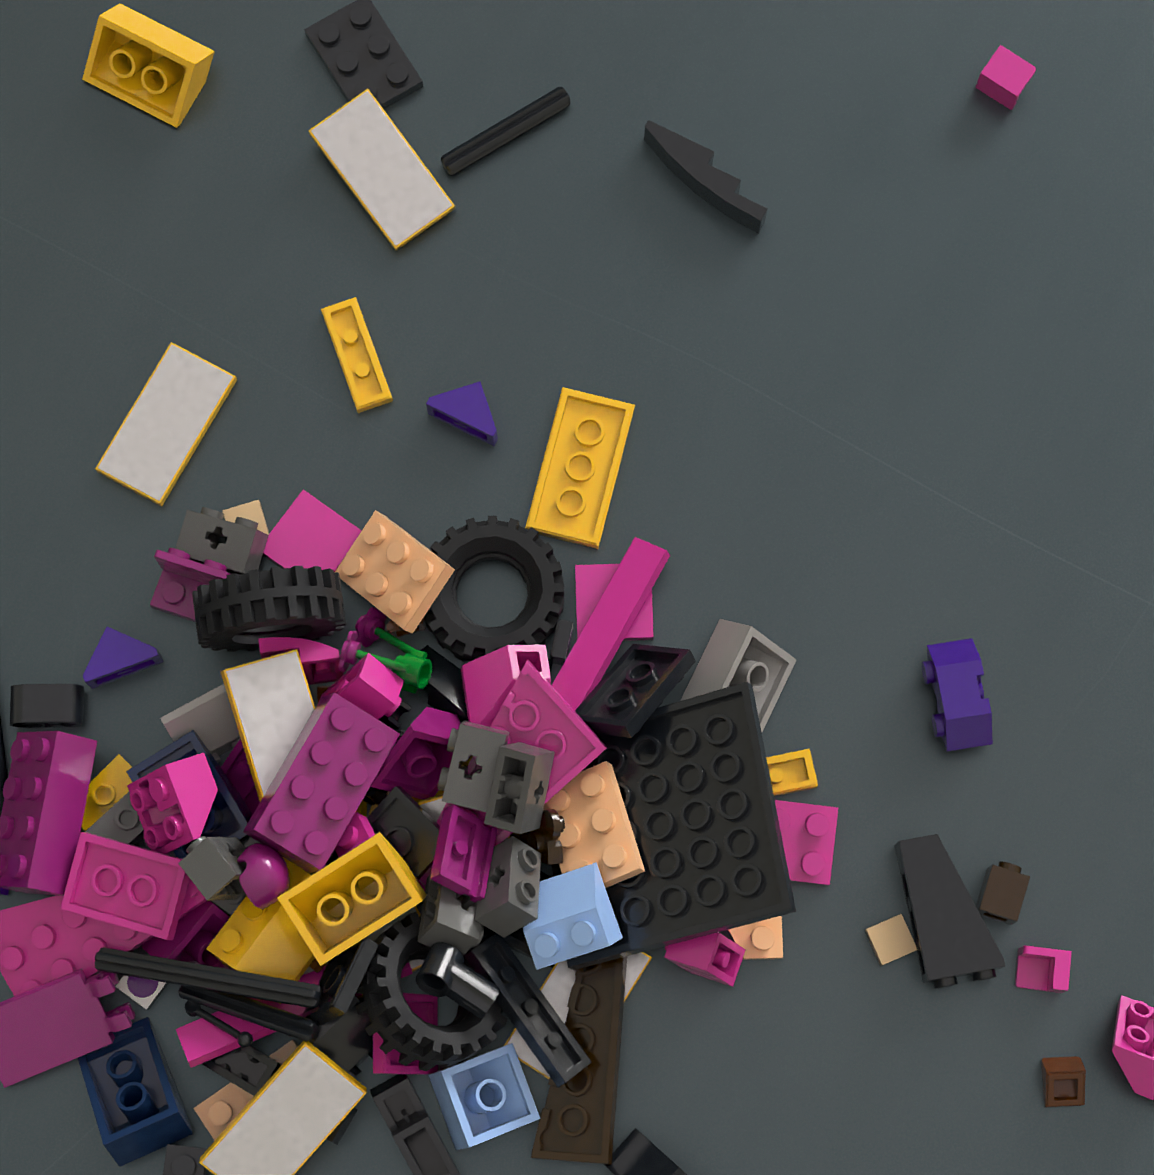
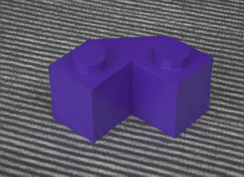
M973 639L927 645L928 661H922V673L925 684H932L937 697L938 714L932 715L935 737H942L947 751L993 744L992 712L989 698L984 699V690L981 683V676L984 675V671Z

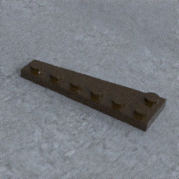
M627 956L576 969V980L570 992L567 1005L569 1010L565 1026L588 1056L591 1063L560 1087H557L550 1077L548 1083L550 1088L545 1108H542L531 1158L612 1164Z

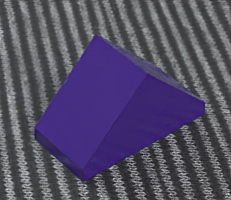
M480 381L429 397L426 403L429 415L495 446L498 441L497 430Z
M106 627L83 673L85 683L93 689L158 665L164 661L162 655L155 647L110 627Z

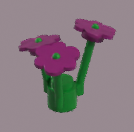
M371 607L366 615H362L357 620L355 625L356 631L348 633L347 640L344 642L341 650L338 669L341 672H346L349 664L355 665L358 659H362L368 654V652L361 651V645L369 647L375 640L381 638L406 654L404 656H397L395 660L375 654L371 655L386 667L391 668L395 674L404 680L401 690L416 693L417 688L423 689L428 684L432 673V662L430 659H426L427 652L414 649L385 631L384 622L387 616L379 609Z

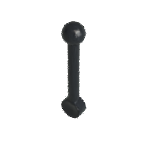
M189 1000L185 1003L184 1008L187 1015L203 1018L236 1038L241 1047H249L252 1044L253 1037L249 1032L238 1031L202 1009L200 1004Z

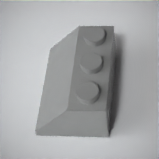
M719 619L680 701L748 682L753 686L761 732H763L796 663V659L752 626Z
M224 684L160 718L173 741L194 730L217 763L221 761L219 756L233 749L240 740Z

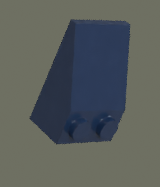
M194 730L126 771L132 782L166 764L204 753L218 791L201 837H237L241 843L250 838L243 831L252 817L251 811ZM194 841L174 850L173 852L176 857L181 859L188 855L186 849Z
M148 1017L133 1023L132 1027L113 1032L115 1039L112 1044L78 1057L103 1145L119 1167L193 1134L183 1101Z

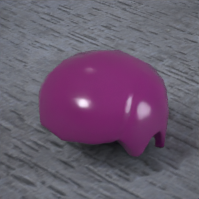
M254 843L246 847L237 859L239 863L246 862L247 865L239 877L240 885L250 901L256 907L263 910L278 901L277 897L288 890L290 876L287 864L281 854L263 843Z

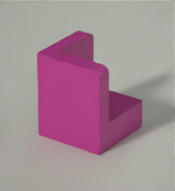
M1000 45L980 73L975 88L1012 110L1021 92L1035 74L1036 67Z
M1033 946L1018 948L1015 986L1017 988L1055 993L1068 991L1072 951Z

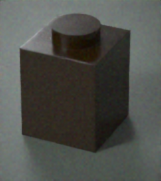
M999 861L998 866L992 864L988 867L976 903V908L980 915L1010 925L1017 922L1030 876L1021 874V867L1008 862Z

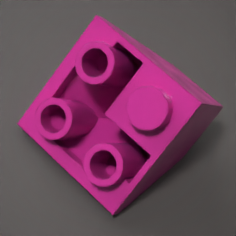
M507 645L462 665L461 675L468 722L491 726L527 660L551 684L546 645Z
M204 753L166 764L127 785L130 792V802L138 813L144 829V839L147 846L152 851L168 854L201 837L218 791Z
M1121 995L1118 1001L1112 1052L1134 1093L1154 1100V1008L1142 1001L1133 1000Z

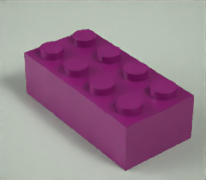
M335 692L323 696L243 833L275 849L284 858L309 873L318 872L326 865L400 733Z
M61 731L17 732L16 740L13 742L10 751L12 762L9 777L3 787L4 803L0 816V888L26 894L64 896L80 837L98 741Z

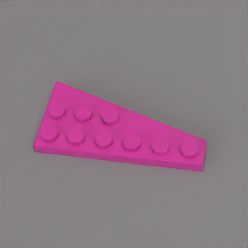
M527 660L490 727L509 731L507 744L522 742L555 752L545 799L546 803L606 750L607 746L535 666ZM476 756L472 757L467 766L469 775H473L478 769H482V766L476 764ZM446 803V805H445V807H444L443 809H445V808H447V807H449V806H451V805H453V804H451V803ZM456 805L485 821L486 812ZM443 810L438 820L436 821L439 824V826L441 824ZM483 823V825H485L488 828L492 827L490 825ZM497 828L494 847L503 842L513 832ZM432 866L418 881L424 891L427 877L432 871Z
M189 879L179 920L207 901L191 879ZM55 895L0 910V972L13 995L17 996L79 969L83 970L87 979L102 972L95 968L96 952H99L100 948L105 947L132 952L154 936L61 910L63 896Z

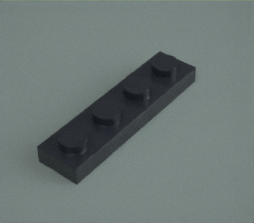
M495 933L465 955V958L475 972L499 987V993L496 998L497 1003L557 1087L565 1084L591 1063L588 1056L501 935Z

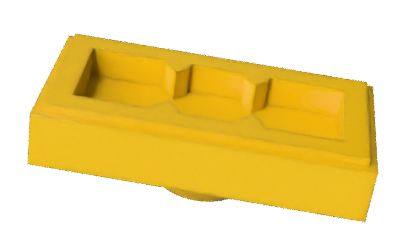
M120 754L89 784L81 826L85 831L129 792L127 785L131 784L132 780L126 771L131 769L132 766Z

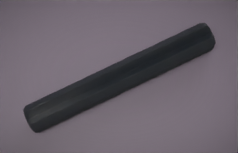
M562 86L557 87L442 155L441 163L449 175H453L570 105L568 93Z
M182 985L178 990L180 998L306 1042H315L320 1031V1024L317 1021L244 996Z

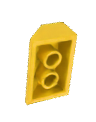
M119 3L98 17L82 80L177 128L206 83L215 51Z
M379 832L281 894L277 899L321 966L422 902L426 897V893L405 860Z
M284 858L290 876L288 890L311 876L308 872ZM247 896L206 948L231 970L298 981L315 959L279 900L262 910L256 907Z

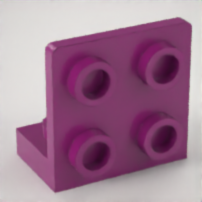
M169 548L167 552L156 550L154 558L163 570L150 603L151 608L196 622L192 592L196 591L200 585H209L210 580L226 579V575H230V573L226 572L227 567L205 559L204 564L189 560L191 555L175 548Z

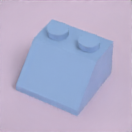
M597 862L540 881L538 919L523 927L536 970L608 947L623 938Z
M513 1043L428 1075L455 1150L472 1147L540 1119Z

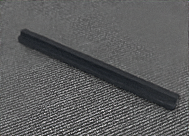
M105 947L100 948L99 952H96L95 968L98 971L312 1009L316 1008L321 1001V987L316 984Z

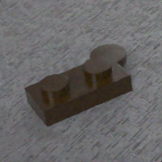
M548 809L543 811L539 829L522 834L514 832L511 834V837L514 836L540 852L541 863L548 865L563 863L562 844L558 838L560 833L564 831L563 829H565V821L562 816L558 815L556 810Z

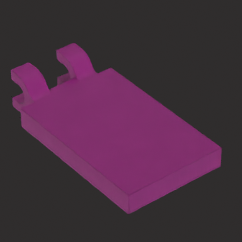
M79 969L0 1002V1080L4 1088L110 1045L115 1039L113 1032L132 1027L131 1020L136 1015L130 1002L105 1012L99 1000V997L115 992L116 988L114 985L119 983L115 973L102 971L87 979L83 970Z

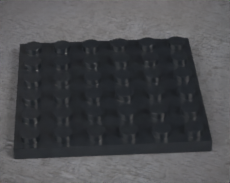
M740 683L658 707L645 721L640 731L632 738L595 733L607 746V749L582 771L604 761L612 764L645 872L606 888L623 938L608 947L568 959V968L576 970L796 912L753 686L750 683ZM552 864L553 877L562 874L559 864Z

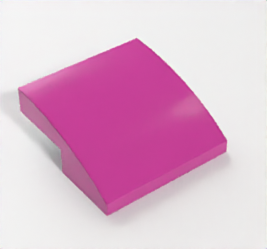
M258 638L262 659L297 649L308 685L335 682L344 675V672L338 669L340 653L336 648L301 638Z

